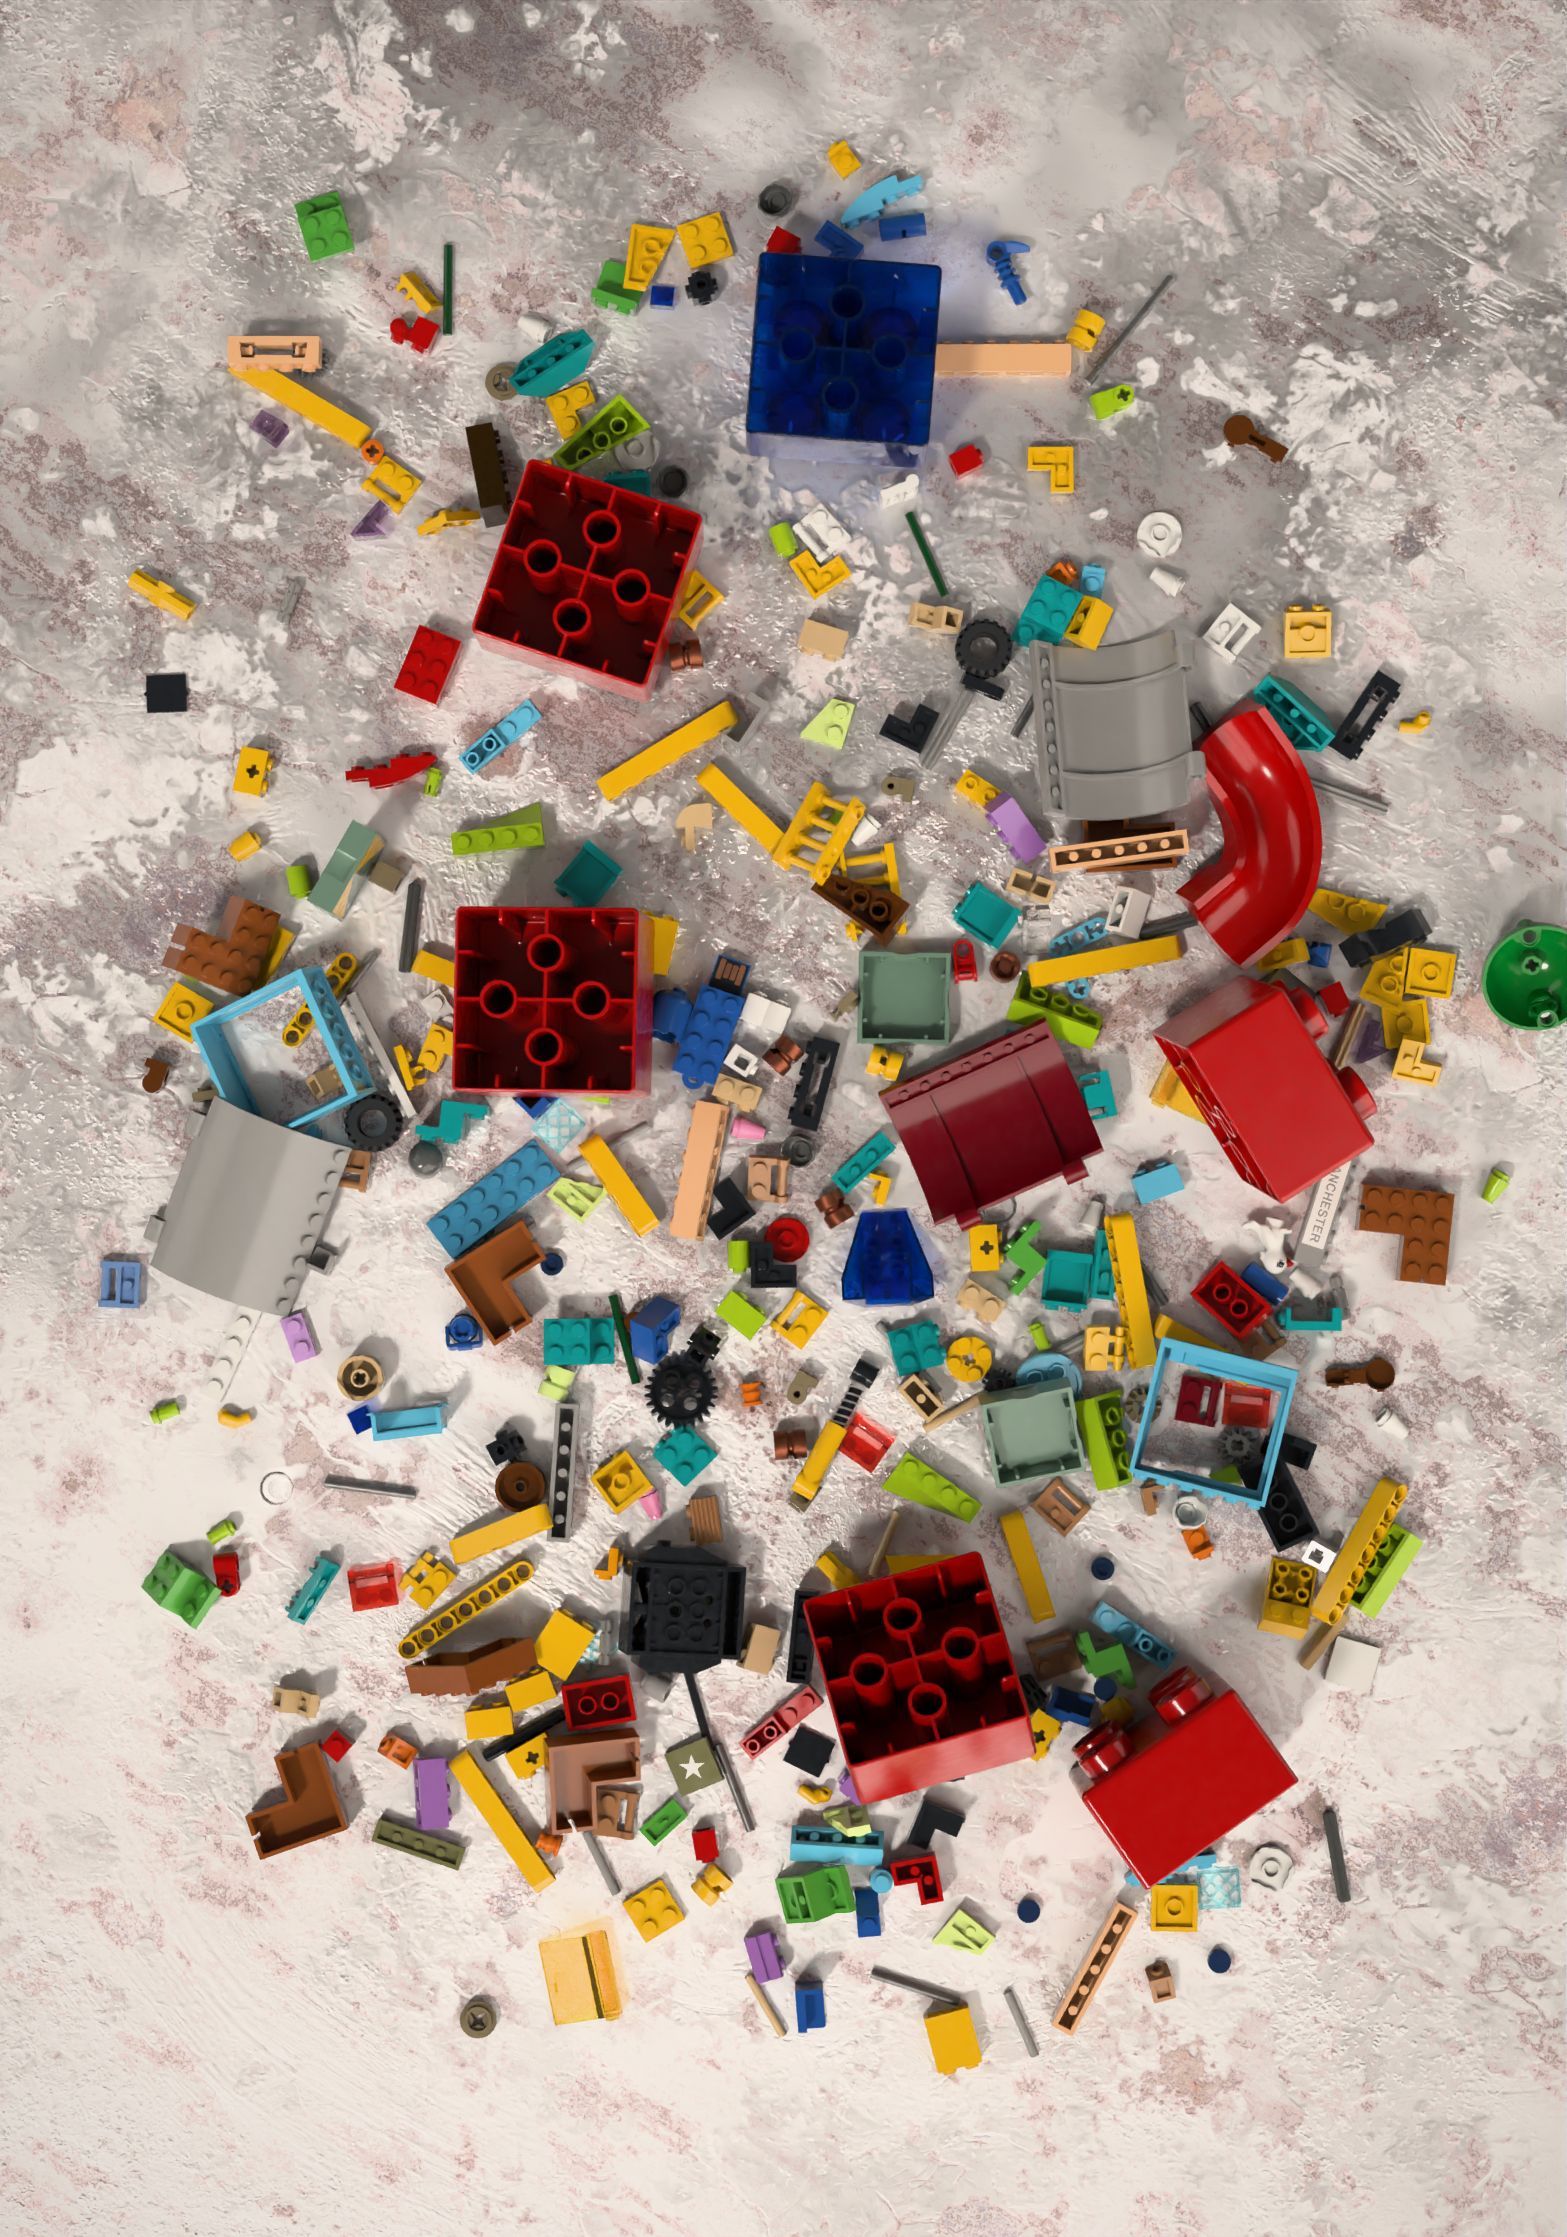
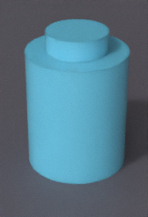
M877 1866L871 1871L869 1878L872 1889L877 1893L888 1892L893 1886L891 1871L885 1866Z

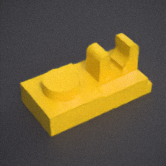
M414 271L402 273L396 290L402 291L404 288L407 289L408 293L404 299L406 301L414 299L418 308L426 314L438 311L442 304Z
M404 1045L393 1047L407 1090L410 1092L414 1091L415 1087L427 1083V1078H414L417 1072L424 1069L422 1066L411 1068L410 1062L413 1061L410 1049H405Z

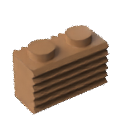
M717 1495L689 1499L690 1504L685 1506L687 1519L692 1518L693 1527L689 1528L690 1540L695 1541L696 1546L723 1542Z

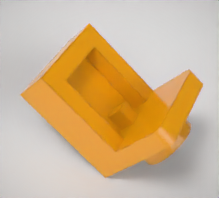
M610 1546L608 1569H594V1575H599L598 1579L612 1580V1576H617L618 1566L623 1565V1553L619 1552L620 1547Z

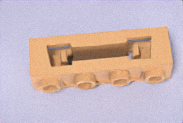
M228 336V364L237 372H246L248 369H257L260 372H269L270 369H279L282 372H292L293 369L315 372L316 369H322V340L319 336ZM253 348H258L259 351H295V355L298 358H293L292 355H255Z

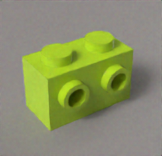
M731 1290L714 1312L751 1340L767 1320L764 1316L767 1312L757 1304L752 1307L746 1301L749 1298L740 1290H737L736 1293Z

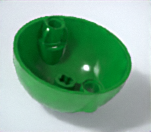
M1523 919L1514 928L1503 934L1491 947L1482 967V989L1486 1003L1500 1020L1515 1028L1531 1031L1554 1028L1567 1021L1566 928L1556 924ZM1543 1013H1550L1547 1017H1541Z

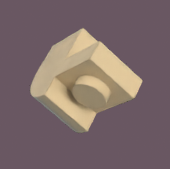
M912 602L907 625L921 628L922 631L930 633L957 634L960 633L963 611L947 606L933 607Z
M711 803L690 805L679 814L676 821V830H685V833H681V847L686 846V852H696L695 829H713Z
M334 1063L305 1080L315 1101L344 1087Z
M274 1686L271 1709L282 1713H297L307 1718H316L320 1707L319 1695L316 1691L288 1686Z

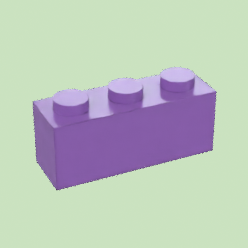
M1006 791L1001 792L983 807L987 813L985 816L986 820L992 827H997L999 830L996 833L1004 844H1009L1011 848L1008 851L1016 861L1020 859L1027 864L1047 848L1014 798Z
M442 1756L413 1758L416 1828L429 1830L449 1827L452 1812L451 1808L448 1807V1798H450L451 1794L450 1786L447 1784L446 1775L449 1774L448 1761H445V1758Z

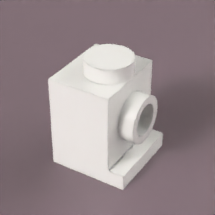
M737 1044L734 1045L723 1064L745 1078L748 1075L753 1077L760 1066L757 1064L759 1060L757 1057ZM742 1058L747 1060L745 1067H741L738 1064Z
M1314 1536L1312 1541L1307 1539L1301 1550L1305 1553L1302 1560L1326 1573L1340 1547L1333 1546ZM1316 1548H1318L1319 1550L1323 1551L1324 1553H1322V1554L1317 1553V1552H1316Z

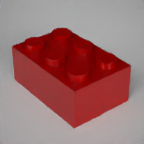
M419 625L393 687L395 691L438 708L464 647L463 643Z
M1222 1260L1190 1293L1192 1298L1241 1344H1244L1274 1312L1273 1308Z
M630 1672L563 1683L561 1685L568 1732L635 1721L638 1718Z

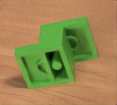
M337 191L294 204L312 264L355 250L351 238L352 235Z
M1036 1220L1032 1222L1026 1221L1018 1230L1021 1235L1016 1240L1011 1238L1003 1247L1006 1250L1003 1255L1023 1272L1022 1275L1017 1273L1008 1283L1011 1285L1008 1290L1014 1296H1018L1048 1262L1028 1244L1042 1227Z
M168 1549L158 1558L156 1565L150 1574L146 1576L141 1586L160 1607L180 1616L194 1629L198 1628L222 1591L204 1572L183 1562L174 1552Z
M1085 1627L1076 1630L1077 1636L1074 1637L1078 1650L1084 1652L1085 1658H1082V1662L1088 1674L1091 1673L1097 1678L1115 1671L1122 1686H1126L1128 1690L1138 1687L1122 1643L1118 1639L1094 1648Z
M845 1865L815 1867L798 1875L781 1876L775 1879L786 1924L817 1922L836 1913H850L857 1910Z

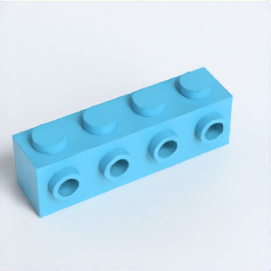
M792 1825L790 1861L882 1866L884 1831L871 1830V1833H866L860 1837H848L836 1828Z

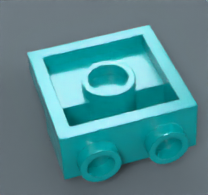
M932 1320L885 1333L897 1377L945 1364L944 1359L947 1358L944 1346H939L937 1337H940V1330L937 1324H933Z
M688 1424L686 1430L683 1429L682 1425H679L677 1430L673 1428L670 1431L672 1436L667 1441L662 1439L653 1448L656 1451L653 1456L684 1487L718 1456Z

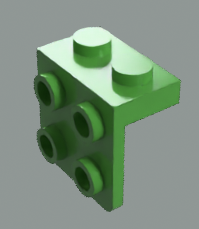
M608 260L604 263L597 287L592 290L591 302L598 308H609L615 310L619 315L635 317L643 291L623 288L626 266Z

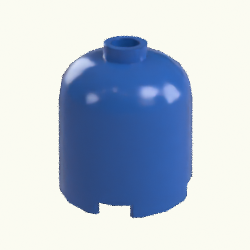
M674 987L673 990L663 989L654 995L652 1036L669 1044H672L675 1040L676 1044L680 1045L693 1010V1004L685 996V991Z

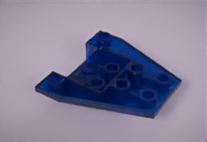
M907 1211L861 1212L841 1278L842 1302L870 1308L912 1306L934 1298L933 1273Z

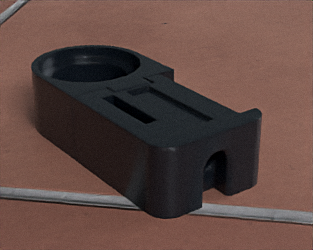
M963 673L959 683L960 687L967 688L996 701H1001L1005 692L1003 688L967 673Z

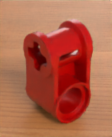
M959 940L952 948L954 983L958 984L959 981L969 980L978 982L973 945L967 940ZM959 944L968 946L969 953L967 956L962 957L958 955L956 950ZM960 972H970L968 974H960Z
M237 1552L213 1555L216 1583L222 1590L220 1595L224 1597L236 1595L241 1586ZM227 1580H229V1583L234 1584V1588L230 1589V1593L228 1589H224V1584H227Z

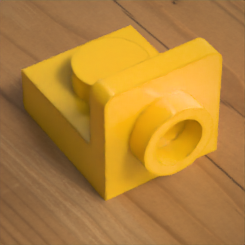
M843 140L841 143L837 141L829 147L827 160L843 181L861 168V163L848 148L846 140Z
M875 1170L874 1174L869 1173L868 1178L881 1181L880 1185L875 1184L872 1198L876 1199L875 1204L884 1206L891 1179L887 1178L888 1173Z

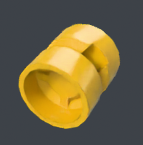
M1080 309L1074 320L1076 326L1070 328L1066 341L1080 350L1092 352L1097 341L1096 335H1100L1105 325V320L1093 312Z
M874 1044L865 1072L875 1076L882 1074L884 1079L896 1082L904 1054L896 1051L888 1053L886 1048ZM886 1061V1065L884 1066L879 1062Z
M714 1862L704 1871V1877L699 1876L690 1885L698 1897L710 1907L719 1900L720 1892L725 1893L734 1884L726 1872Z

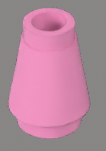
M742 1116L740 1118L734 1117L730 1135H734L735 1138L763 1139L765 1134L764 1126Z
M654 1485V1488L638 1499L651 1521L663 1516L659 1491L655 1489Z

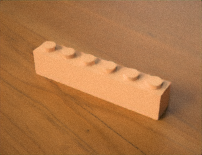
M1038 340L1030 341L1029 344H1020V341H1008L1007 344H998L997 341H985L984 344H975L974 341H963L962 344H953L952 341H940L939 344L934 346V376H1070L1071 344H1066V341L1062 340L1053 341L1052 344H1043V341Z
M1184 829L1049 848L1047 852L1050 873L1053 874L1187 855L1190 851L1187 830Z
M696 1100V1104L692 1108V1125L687 1132L688 1145L687 1150L683 1153L684 1165L678 1178L679 1191L674 1199L675 1211L669 1224L670 1235L698 1241L704 1240L730 1108L728 1106Z
M1115 1899L1050 2019L1052 2026L1073 2036L1138 1916L1136 1909Z

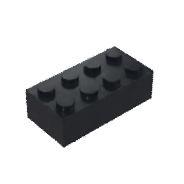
M1279 1449L1265 1507L1260 1506V1509L1257 1510L1278 1553L1320 1534ZM1266 1454L1237 1467L1246 1488L1257 1491Z

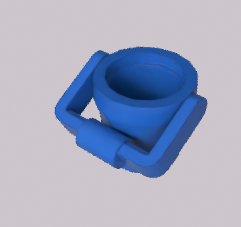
M465 1313L456 1315L451 1320L449 1326H445L448 1350L467 1351L483 1346V1329L472 1315ZM479 1331V1341H472ZM450 1335L458 1343L450 1344Z

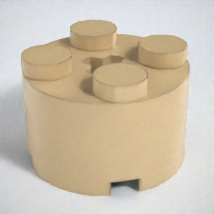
M357 1355L348 1358L339 1367L337 1384L341 1393L354 1401H366L374 1398L381 1392L386 1381L383 1366L377 1359L369 1355ZM358 1372L360 1374L365 1373V1383L357 1382Z

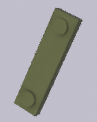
M382 1818L378 1819L371 1840L457 1871L466 1847Z

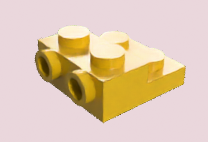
M1292 604L1289 605V609H1284V657H1330L1331 610L1325 608V604H1312V608L1303 609V605Z
M626 1450L614 1455L609 1464L596 1469L593 1473L594 1475L590 1478L616 1515H619L654 1488L634 1458Z

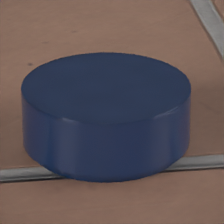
M556 1253L546 1254L547 1259L540 1263L542 1271L550 1276L559 1274L564 1266L563 1259Z
M1098 1557L1091 1564V1572L1098 1580H1107L1114 1573V1565L1108 1558Z
M1100 1677L1095 1681L1093 1691L1099 1699L1106 1701L1115 1696L1117 1687L1111 1678Z
M1024 1899L1017 1906V1914L1021 1921L1033 1923L1040 1916V1908L1036 1901Z
M1215 1949L1209 1953L1207 1963L1213 1972L1220 1974L1230 1968L1231 1959L1226 1951Z

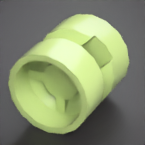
M548 1365L544 1373L547 1378L541 1381L537 1393L565 1403L569 1393L567 1386L572 1385L576 1372L559 1365Z

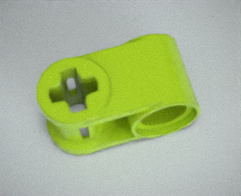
M1123 384L1089 397L1096 419L1101 420L1129 408L1133 402L1134 392L1130 386ZM1120 393L1127 396V401H1124L1122 398L1119 399Z

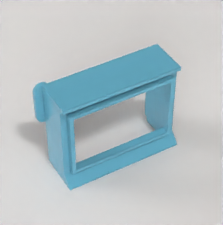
M440 1403L434 1407L378 1414L377 1412L367 1413L366 1416L371 1417L373 1442L442 1433V1429L447 1428L444 1406L448 1405V1403Z

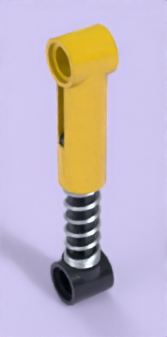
M859 1358L849 1377L851 1382L848 1385V1391L844 1393V1399L840 1400L841 1405L837 1406V1412L833 1414V1420L826 1421L791 1490L812 1500L830 1462L847 1433L844 1427L847 1426L848 1419H851V1413L855 1412L853 1409L858 1405L859 1398H862V1392L864 1393L865 1389H870L880 1370L879 1368Z

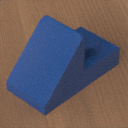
M873 1889L854 1890L858 1938L881 1936L878 1893Z

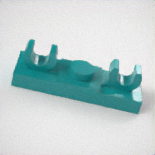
M879 1132L836 1172L831 1179L845 1194H848L891 1154L896 1147L882 1132Z
M1096 1229L1089 1298L1113 1300L1115 1282L1105 1230Z
M321 1557L315 1558L319 1561V1566L317 1569L309 1568L313 1575L304 1584L299 1596L291 1597L295 1601L292 1608L285 1606V1610L289 1612L287 1615L289 1619L305 1625L341 1567L336 1562Z

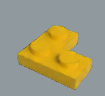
M587 381L545 398L563 441L571 439L583 428L576 412L596 404Z
M1073 447L1027 448V471H1050V494L1074 492Z
M468 508L460 509L456 512L447 509L440 511L437 517L425 519V523L418 526L417 531L419 536L437 535L448 528L467 527L481 518L479 511H469Z
M806 550L789 562L790 567L814 601L852 576L840 556H837L820 568L809 551Z
M433 1022L416 1064L434 1073H438L446 1054L452 1057L453 1030L440 1023Z
M1402 1035L1391 1071V1078L1436 1087L1442 1064L1421 1059L1425 1047V1039Z

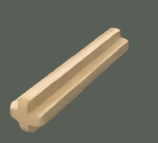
M1356 1003L1333 1056L1332 1062L1337 1068L1344 1066L1367 1008L1362 1004Z
M1343 1613L1338 1623L1327 1625L1300 1659L1299 1664L1303 1668L1310 1670L1348 1623L1349 1617Z

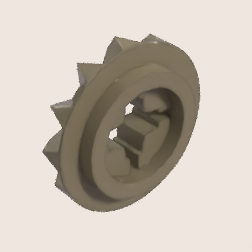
M501 364L493 367L488 372L485 386L492 398L503 401L511 400L514 396L518 395V392L510 382L507 383L508 391L503 389L502 386H497L500 383L499 375L508 380L514 373V367Z
M1142 1387L1133 1390L1125 1402L1127 1415L1131 1420L1141 1424L1143 1412L1138 1415L1140 1406L1137 1405L1138 1403L1135 1400L1144 1402L1145 1399L1147 1400L1149 1388ZM1159 1395L1151 1422L1160 1416L1162 1403Z
M473 2001L466 2005L461 2012V2028L465 2034L472 2038H484L490 2035L496 2026V2013L492 2006L484 2001ZM485 2013L482 2019L484 2025H481V2023H477L471 2026L475 2019L473 2014L479 2016L480 2014Z

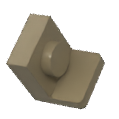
M214 1084L213 1090H211V1086L197 1088L198 1092L192 1093V1098L195 1103L212 1101L214 1095L219 1096L220 1093L216 1084Z

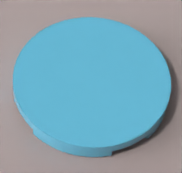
M1042 1352L1031 1356L1020 1366L1014 1380V1385L1018 1387L1068 1376L1074 1402L1079 1400L1083 1391L1082 1377L1076 1365L1066 1356L1056 1352Z

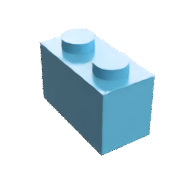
M1166 1161L1155 1165L1157 1169L1148 1173L1147 1169L1134 1173L1135 1178L1130 1180L1140 1205L1185 1189L1175 1163L1170 1165Z

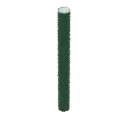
M450 244L444 245V336H452L453 245Z
M907 513L905 515L938 592L941 598L949 595L944 580L914 513Z
M617 1294L608 1296L632 1385L641 1383Z

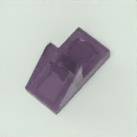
M264 410L260 411L248 427L274 448H277L289 433L287 429L289 426Z
M379 499L350 533L355 541L387 539L386 534L375 526L377 523L381 524L387 518V511L389 510L387 505Z
M1373 1019L1369 1020L1354 1064H1362L1390 1051L1387 1048L1373 1044L1374 1041L1378 1042L1382 1029L1379 1026L1381 1022Z

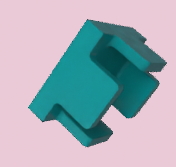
M1108 1070L1078 1077L1079 1082L1094 1078L1097 1081V1084L1080 1089L1088 1110L1103 1109V1114L1091 1116L1092 1121L1118 1115Z

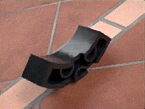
M1410 909L1387 922L1384 929L1379 928L1375 931L1370 929L1355 933L1338 944L1351 968L1360 967L1363 970L1374 962L1387 958L1414 943L1416 946L1424 943L1428 939L1427 936L1433 931L1421 910Z

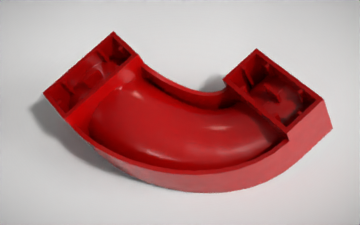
M1244 698L1192 742V751L1205 753L1207 771L1206 778L1194 780V782L1201 791L1207 794L1217 812L1223 830L1224 849L1219 862L1215 866L1208 864L1175 892L1223 958L1244 972L1278 945L1303 917L1312 900L1318 882L1322 858V827L1319 807L1307 770L1292 743L1266 707L1247 698Z

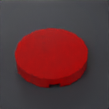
M790 1217L774 1221L767 1228L764 1237L765 1242H773V1258L784 1263L800 1259L807 1252L810 1243L806 1227L799 1220Z

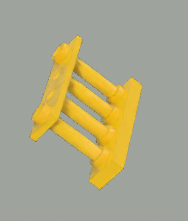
M815 781L771 860L785 871H788L792 864L811 872L809 876L818 885L823 886L857 823L863 817L866 806L856 797H853L849 804L831 798L830 795L832 793L823 784ZM825 805L844 812L838 824L819 817ZM814 825L833 832L827 844L808 836ZM803 844L822 852L816 864L797 856Z
M893 843L884 844V850H880V853L844 858L842 850L836 861V869L841 870L842 877L848 878L846 867L877 862L886 863L887 872L883 873L882 876L851 881L871 886L885 884V886H890L891 892L901 897ZM905 920L897 936L907 934ZM849 922V924L845 925L847 938H852V943H856L857 934H863V932Z

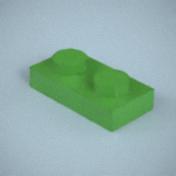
M672 1798L639 1828V1831L655 1847L689 1814Z

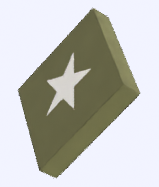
M707 1736L664 1754L682 1797L725 1779Z

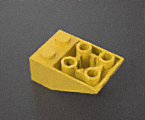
M1272 1557L1257 1630L1300 1640L1303 1639L1309 1626L1317 1572L1316 1567Z

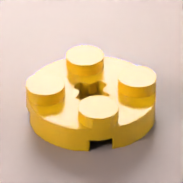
M962 1337L954 1341L946 1354L949 1371L955 1378L964 1382H974L983 1378L987 1370H990L992 1364L991 1351L985 1342L976 1337ZM964 1354H974L973 1359L975 1363H970L966 1366L964 1364L965 1360L962 1359Z

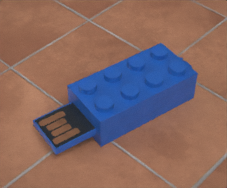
M718 955L708 986L701 985L672 1067L673 1072L682 1075L683 1084L687 1088L699 1089L704 1083L715 1086L745 1003V999L740 996L751 965ZM688 1079H696L697 1083L690 1082Z

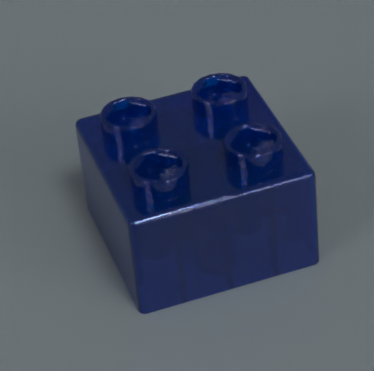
M762 252L758 258L745 422L747 453L751 456L917 469L924 467L930 438L942 281L941 267L933 264Z

